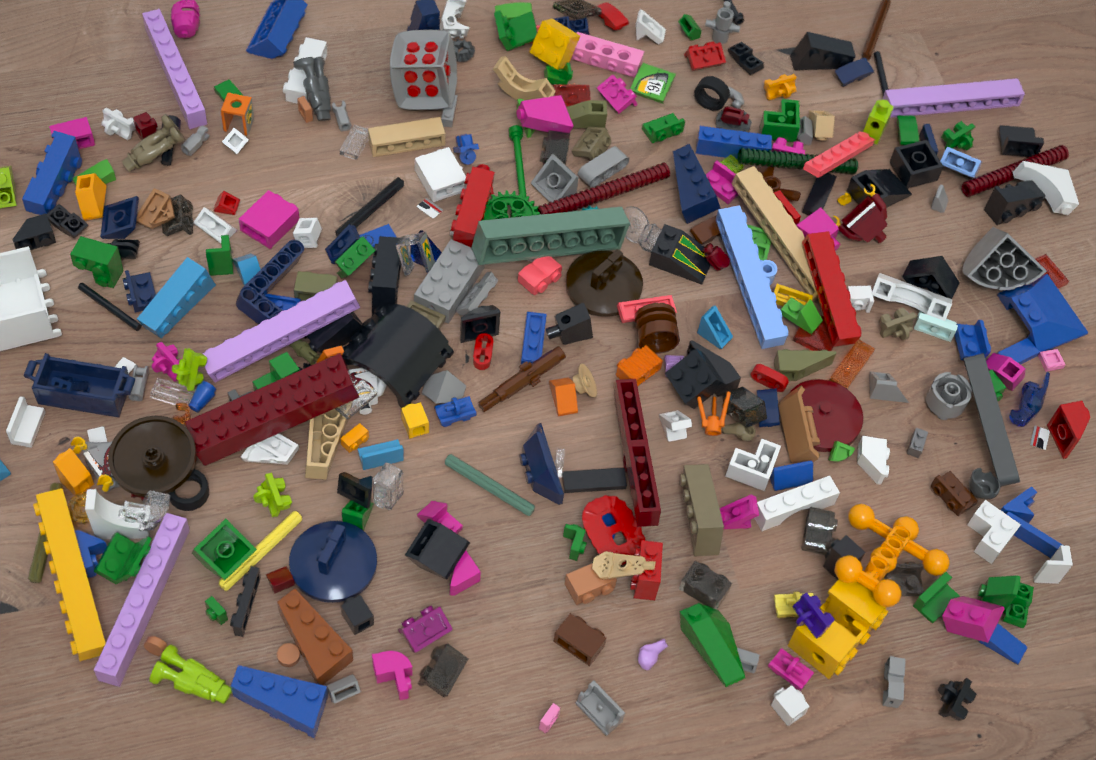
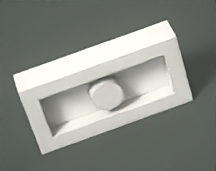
M19 397L6 433L11 444L32 448L44 418L45 409L27 405L25 397Z
M1061 545L1053 557L1047 560L1033 578L1034 583L1058 584L1073 566L1069 546Z

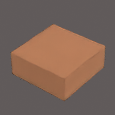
M304 96L297 98L298 111L305 122L313 121L312 107Z

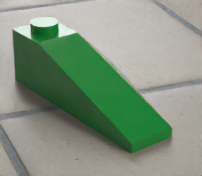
M700 603L681 610L680 625L682 632L723 685L728 687L745 679V673L731 626L721 612Z

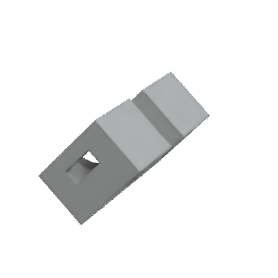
M890 656L885 663L884 679L889 682V688L883 691V706L899 708L904 700V658Z

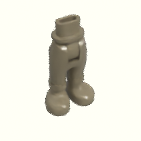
M167 114L161 117L163 128L158 129L155 133L141 140L131 149V154L128 152V157L122 160V163L129 172L135 168H141L142 165L151 163L159 155L173 148L174 144H180L185 141V137Z

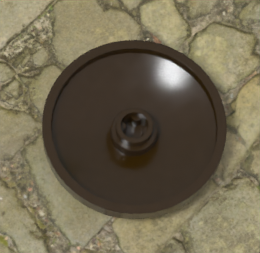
M156 415L139 418L123 427L113 439L108 453V464L115 481L125 491L140 497L163 496L178 489L190 477L197 459L196 445L189 430L175 419Z

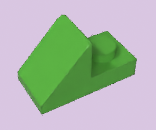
M791 297L781 308L782 316L811 335L823 321L811 299L804 306Z

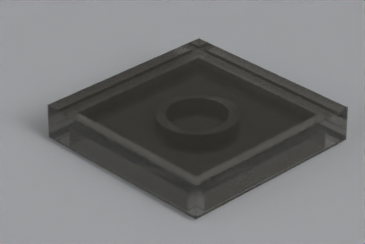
M584 0L553 2V9L576 20L601 15L602 11L601 8Z

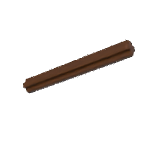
M882 0L862 58L871 59L891 0Z

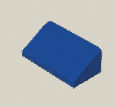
M810 460L773 468L770 476L773 489L778 491L813 482V461Z

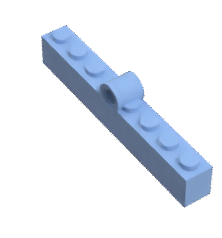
M740 205L718 209L716 223L761 349L784 345L788 337V328L782 322V312L777 308L775 293L771 292L770 285L773 283L777 273V265L773 261H762L759 259L757 244H754L752 240V230L747 226V217L745 212H742Z

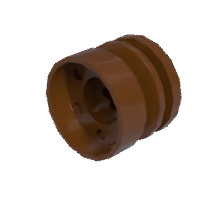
M652 303L641 307L636 312L635 322L640 348L647 345L654 353L658 354L668 352L678 346L680 336L676 312L671 305Z

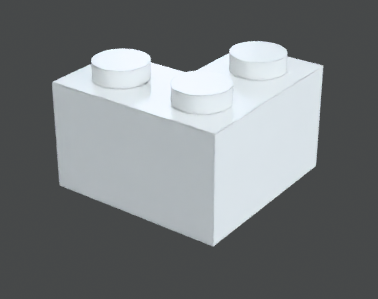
M761 439L756 455L735 448L725 477L765 491L781 446Z
M985 500L968 523L970 528L983 536L974 552L992 564L1021 524Z

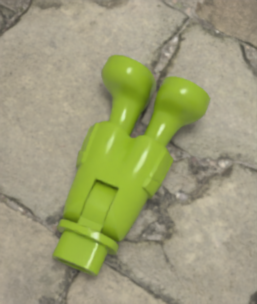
M172 644L168 645L163 651L161 662L157 661L149 679V682L153 684H159L163 679L171 680L174 682V688L179 691L193 694L206 700L211 699L212 702L217 700L223 704L227 702L232 693L231 687L225 684V680L206 669L202 663L192 658L187 659V661L178 654V648ZM167 665H174L183 671L178 673Z

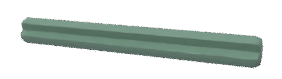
M449 454L445 459V465L527 516L534 512V504L456 456Z

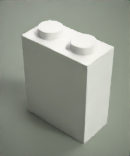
M449 147L415 158V172L432 202L460 194L462 188L466 189L467 184H464L466 176Z

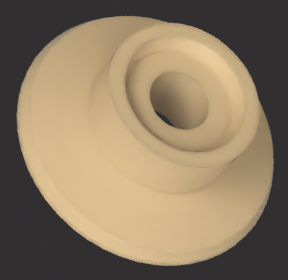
M580 364L578 368L579 374L573 376L575 388L579 394L587 393L590 397L595 398L597 396V389L594 378L587 366Z

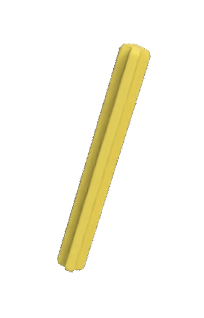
M293 511L255 547L257 550L225 581L219 580V586L223 590L228 591L250 570V566L258 563L302 521V516L297 511Z

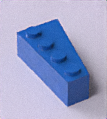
M240 665L236 669L231 684L233 697L258 710L261 709L267 712L271 717L280 719L288 723L292 728L299 729L315 739L328 699L327 686Z

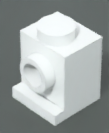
M299 218L293 235L295 240L300 241L304 245V248H317L318 246L317 240L322 230L318 218Z
M848 286L847 290H849L851 295L852 307L856 311L865 309L866 313H869L874 303L871 286Z

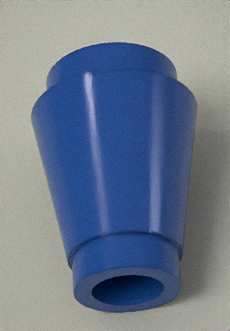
M202 381L201 384L197 385L188 407L199 413L215 396L217 389L210 383Z

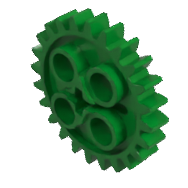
M506 190L505 195H502L500 191L497 197L491 194V199L488 200L483 220L509 218L507 205L510 206V218L540 215V212H538V206H534L535 201L529 202V196L522 198L523 193L517 196L515 191L509 194Z

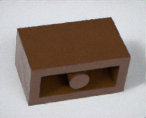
M570 613L555 632L553 642L590 666L605 647L607 638L599 629H593L587 625L583 618Z

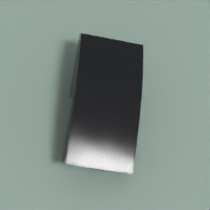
M743 42L728 48L732 58L748 74L752 75L764 69V62L753 56V49Z
M60 204L47 214L50 224L72 238H75L88 227V224L74 212L71 214Z

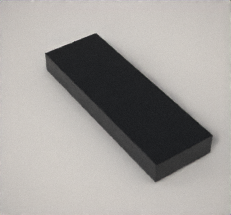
M826 173L816 178L802 213L810 216L819 208L824 209L837 176Z
M624 468L562 471L564 493L622 490L627 488Z

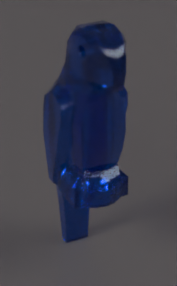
M1046 372L1041 388L1039 384L1031 381L1024 384L1021 389L1023 396L1019 403V410L1015 411L1013 409L1009 414V419L1014 425L1024 427L1038 415L1045 400L1050 372Z

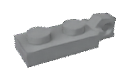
M487 272L479 283H475L457 307L456 312L460 316L478 308L480 303L487 298L488 292L498 282V279L492 272Z

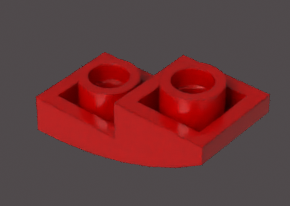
M605 2L593 7L594 14L603 18L605 25L613 30H620L622 27L629 25L628 19L610 3Z

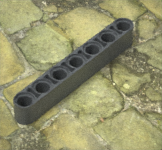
M984 353L965 357L963 359L996 477L1001 487L1019 483L1018 470Z

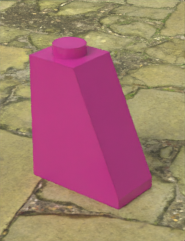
M561 95L521 101L516 111L517 118L521 121L523 127L561 136H568L573 128V123Z

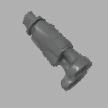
M305 57L294 61L295 69L305 71L307 78L304 79L303 84L311 107L315 109L313 113L317 115L318 121L330 120L331 97L328 78L324 76L323 71L325 65L324 58Z

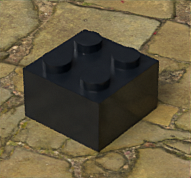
M927 140L896 147L890 159V164L907 188L938 181L944 167Z
M698 349L693 350L665 373L683 402L693 409L698 407V396L701 397L703 403L726 385L707 356Z

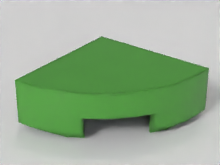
M835 441L828 460L842 461L851 456L855 448Z

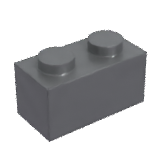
M919 428L915 429L907 451L908 455L920 457L927 438V431Z

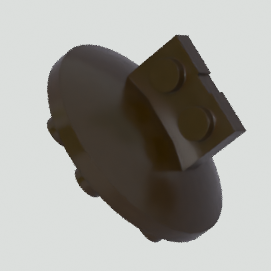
M617 249L614 252L599 250L581 255L570 265L566 275V290L575 305L585 304L590 315L610 317L619 315L618 303L640 299L643 290V279L638 267L630 259L623 256L620 250Z

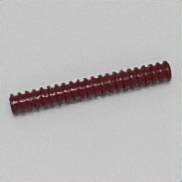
M1059 145L962 183V191L966 197H972L996 186L1017 179L1014 178L1013 171L1022 161L1046 166L1057 164L1068 159V149L1064 145Z

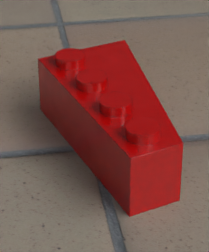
M472 166L471 173L466 174L464 184H467L466 189L462 188L460 200L463 201L462 204L457 205L455 215L458 218L453 220L451 231L454 232L453 240L472 248L478 222L484 219L495 174L493 171Z

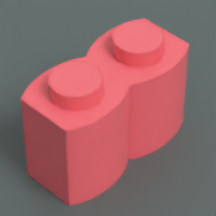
M549 256L537 258L518 273V282L533 295L543 293L547 289L548 284L557 282L561 278L562 266Z

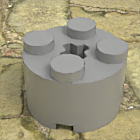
M944 372L934 379L925 401L929 409L939 419L956 418L964 412L969 403L972 387L963 376Z

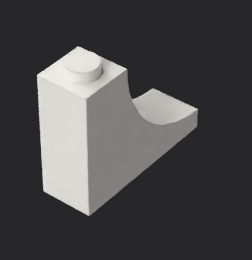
M1022 161L1013 171L1014 178L1023 181L1033 180L1046 195L1045 198L1054 213L1069 215L1079 205L1068 170Z
M87 489L85 510L95 537L101 540L111 539L116 532L127 539L150 537V530H154V518L150 517L148 509L120 506L104 499L96 489Z

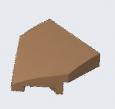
M153 188L137 213L136 223L153 229L175 218L171 196Z

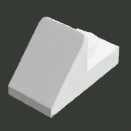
M642 9L639 10L636 21V40L647 35L659 45L664 40L666 29Z
M678 410L659 414V419L668 441L687 438L686 428L692 427L689 417Z

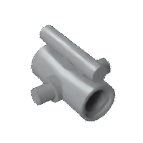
M725 1L723 8L718 10L716 19H713V21L706 19L705 26L712 28V40L715 43L721 42V44H725L728 41L729 33H732V31L739 33L740 26L734 25L732 22L734 13L730 9L731 3Z

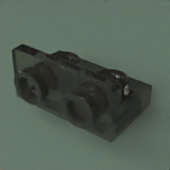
M180 194L172 198L175 218L162 224V233L166 236L182 230L188 235L193 234V205Z
M915 562L896 564L895 569L886 573L882 580L890 579L895 581L900 586L901 596H920L924 592L921 579L923 564H916Z
M448 643L440 647L437 646L430 655L432 659L421 670L419 674L421 678L418 681L420 686L427 685L442 697L448 696L468 661L466 656Z

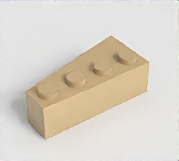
M353 401L309 420L305 478L327 479L341 441L340 438L349 419Z

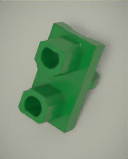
M960 121L954 126L953 130L956 133L949 128L945 130L941 137L946 142L945 149L947 147L953 149L957 146L959 149H971L973 146L972 141H974L971 131L976 126L973 123L967 126Z

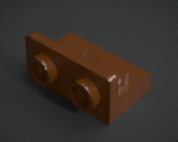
M951 471L943 476H936L931 484L934 493L940 496L948 509L957 516H960L978 502Z

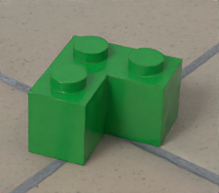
M781 99L778 112H763L760 134L772 135V140H777L780 137L789 142H796L800 129L799 101Z
M80 236L70 253L73 266L80 270L92 271L95 283L102 287L114 288L124 271L117 246Z
M285 352L269 361L270 373L252 381L254 391L294 374L300 371V369L288 352Z

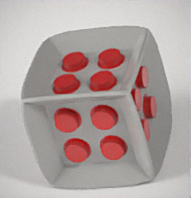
M412 30L400 32L396 35L390 56V78L394 97L400 108L434 110L444 109L452 105L457 84V62L453 40L449 32L442 30Z

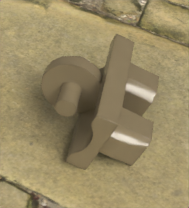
M903 307L895 312L894 317L896 319L894 320L889 314H884L880 317L878 322L882 328L880 332L882 338L894 335L895 338L900 337V339L906 340L910 336L909 332L913 331V319H916L917 315L914 312L909 314Z

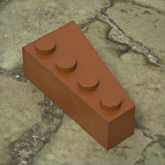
M295 588L277 602L279 614L296 646L299 648L300 654L315 684H326L353 662V650Z

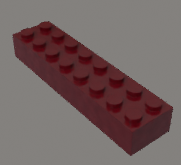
M341 353L189 419L185 423L195 442L197 457L204 466H207L358 399L360 396Z

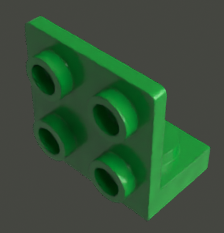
M500 10L494 12L499 39L507 51L534 41L538 31L532 11L508 20L507 16H503Z
M114 533L93 572L114 584L127 581L128 578L136 576L141 568L139 563L142 557H146L151 549L149 544L152 538L147 536L134 543L121 534Z

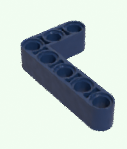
M290 240L241 289L236 300L237 308L257 324L271 319L283 311L265 296L298 263L304 251V245L298 240Z

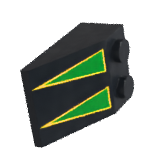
M664 224L651 251L650 266L701 285L711 266L705 258L707 253L702 251L703 245L683 230Z

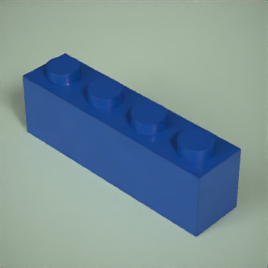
M700 126L695 154L737 159L740 148H750V150L753 148L756 150L760 149L761 151L771 150L772 135Z

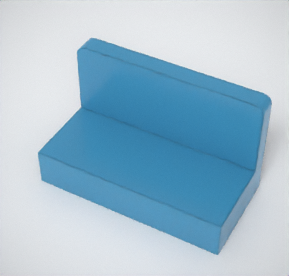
M398 439L358 449L363 470L404 461V449Z

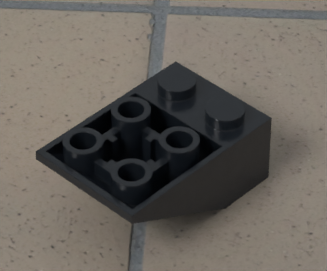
M890 169L865 170L851 177L847 192L858 205L865 198H871V196H866L864 193V188L868 193L873 191L870 184L875 186V193L880 195L886 207L912 196V193Z

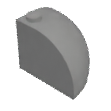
M992 227L971 250L962 269L963 274L977 284L998 290H1011L1028 285L1047 272L1008 233Z

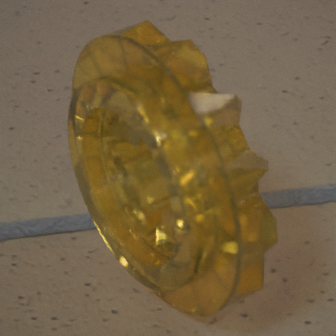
M87 492L76 494L68 502L67 506L70 517L75 523L80 522L85 525L86 522H90L86 510L82 512L80 508L86 505Z

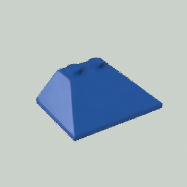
M1048 274L1041 276L1028 285L1005 290L997 294L1006 310L1014 308L1030 331L1029 340L1040 352L1051 350L1088 334V331Z

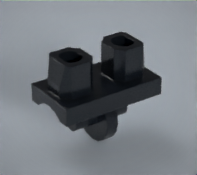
M965 678L963 682L949 681L948 684H940L938 692L942 695L940 700L944 702L939 712L942 717L951 716L958 721L966 718L968 710L961 704L963 701L966 704L972 703L977 695L970 687L972 683L970 679Z

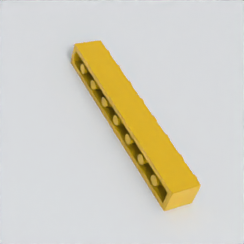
M63 488L36 494L37 503H34L33 507L35 515L40 516L42 522L38 523L41 536L46 535L47 541L43 542L46 555L51 554L52 561H48L51 574L56 573L57 576L54 586L56 593H61L63 600L59 601L62 614L66 613L68 620L64 621L67 634H72L74 641L70 642L72 654L78 655L79 662L101 655L106 643Z

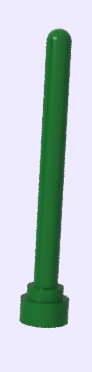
M513 125L508 129L509 138L514 144L519 194L523 193L522 198H525L527 195L520 141L523 137V128L519 125Z

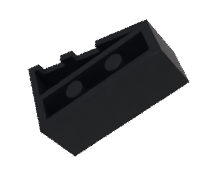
M806 32L790 54L794 71L838 69L853 62L856 55L850 41Z

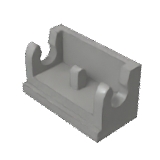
M595 681L589 684L588 689L584 693L581 692L575 702L605 736L623 722L625 712Z

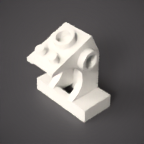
M447 0L440 22V30L449 32L452 38L459 37L463 39L469 31L470 27L458 23L455 18H460L466 0Z

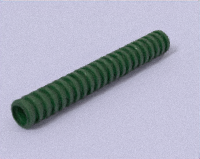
M740 148L737 160L739 164L744 163L745 165L755 164L756 166L766 165L767 167H787L788 169L798 168L802 170L806 162L818 155ZM856 158L849 159L829 172L854 175L858 170V160Z

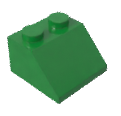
M225 518L193 549L192 554L208 570L225 581L257 549Z

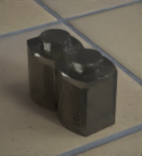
M814 507L809 508L801 550L826 555L831 550L829 547L835 541V538L832 537V531H836L838 519H835V512Z

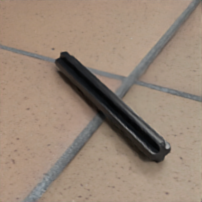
M400 177L395 178L335 230V235L338 236L349 224L358 227L404 186V181Z

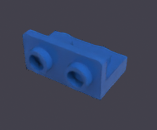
M978 320L975 325L956 324L958 327L955 338L960 359L964 361L963 358L981 353H984L986 358L991 352V345L988 341L987 329L983 320Z

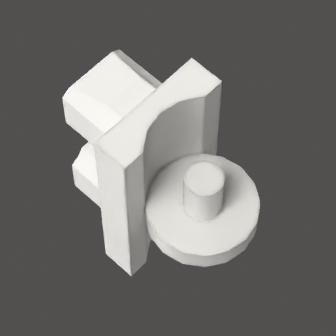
M108 108L103 109L104 118L102 126L105 127V133L108 135L116 133L126 140L131 139L132 131L135 130L133 118H124L122 112L117 109L114 111Z

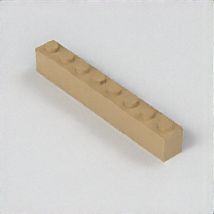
M755 166L736 173L732 186L807 294L813 295L812 301L817 300L818 295L802 245V241L805 239L803 232L798 229L791 215H788L782 202L777 199L772 188L767 185L762 174Z

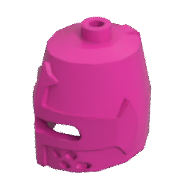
M181 0L176 2L171 8V23L177 37L191 38L198 30L200 13L199 6L195 0ZM190 8V9H193L194 11H191V10H185V11H183L182 9Z

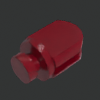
M726 106L724 107L721 120L724 123L741 126L742 122L748 125L750 114L744 115V110Z
M709 243L703 248L702 251L707 253L705 255L706 261L715 271H720L729 266L730 258L720 247H713V244Z

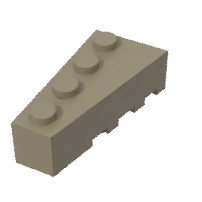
M709 464L684 465L683 474L679 476L680 486L683 487V501L686 503L694 556L719 555L724 525Z

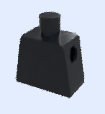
M584 303L556 314V325L546 328L549 340L560 336L564 345L593 338L591 318Z

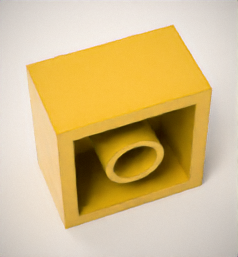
M554 19L543 20L529 53L557 70L562 69L566 62H570L580 35Z

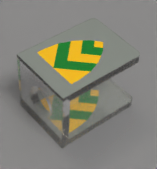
M426 232L402 236L396 244L405 276H409L414 269L408 245L418 244L426 272H429L435 264Z

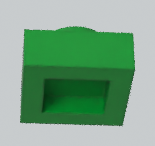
M213 596L205 600L206 615L210 620H216L220 625L224 624L228 620L226 610Z

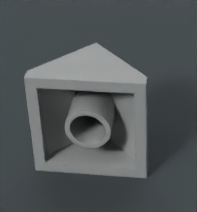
M552 154L531 184L545 198L553 202L565 196L574 195L577 192L579 177L558 157Z

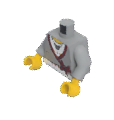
M74 437L70 444L75 446L73 452L75 454H79L81 451L84 452L83 456L86 464L98 480L97 485H102L104 492L120 487L112 476L108 464V453L112 441L86 442L81 437Z

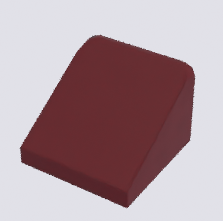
M287 566L266 574L274 594L295 586L294 578Z

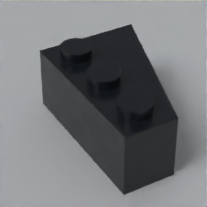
M1033 180L1018 182L1017 186L1013 187L1007 184L1002 189L996 186L984 211L996 225L1008 223L1015 217H1022L1029 211L1038 210L1042 206L1046 195Z

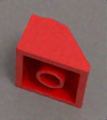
M1082 400L1061 404L1047 424L1063 459H1067L1079 442L1091 418L1089 410L1085 407Z

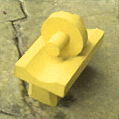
M794 591L793 594L774 595L777 617H797L798 614L792 606L798 602L804 593L800 594L799 591Z

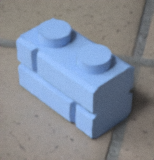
M949 147L946 148L941 159L944 167L971 178L976 177L982 164L981 160L972 158Z

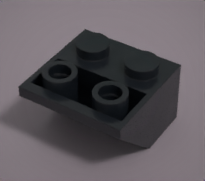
M427 519L405 553V556L419 568L447 580L470 542L444 525Z

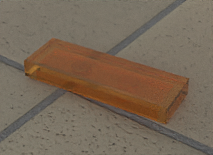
M859 339L835 370L829 381L838 383L848 389L874 353L875 348Z

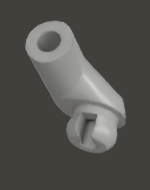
M728 87L730 98L734 100L732 105L740 109L745 102L742 94Z

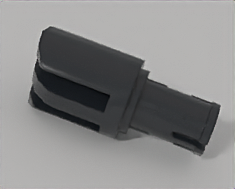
M114 239L111 243L107 244L118 247L121 259H136L140 241Z

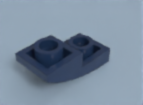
M569 16L554 18L555 21L575 33L579 32L590 35L587 17L570 20Z
M866 58L853 61L835 70V75L843 87L857 79L861 81L874 73Z
M777 388L757 390L759 427L780 425Z

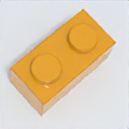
M359 423L340 438L341 445L350 453L368 440L369 431Z

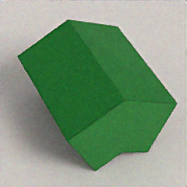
M684 14L678 21L681 25L680 27L690 41L699 39L702 30L692 16Z

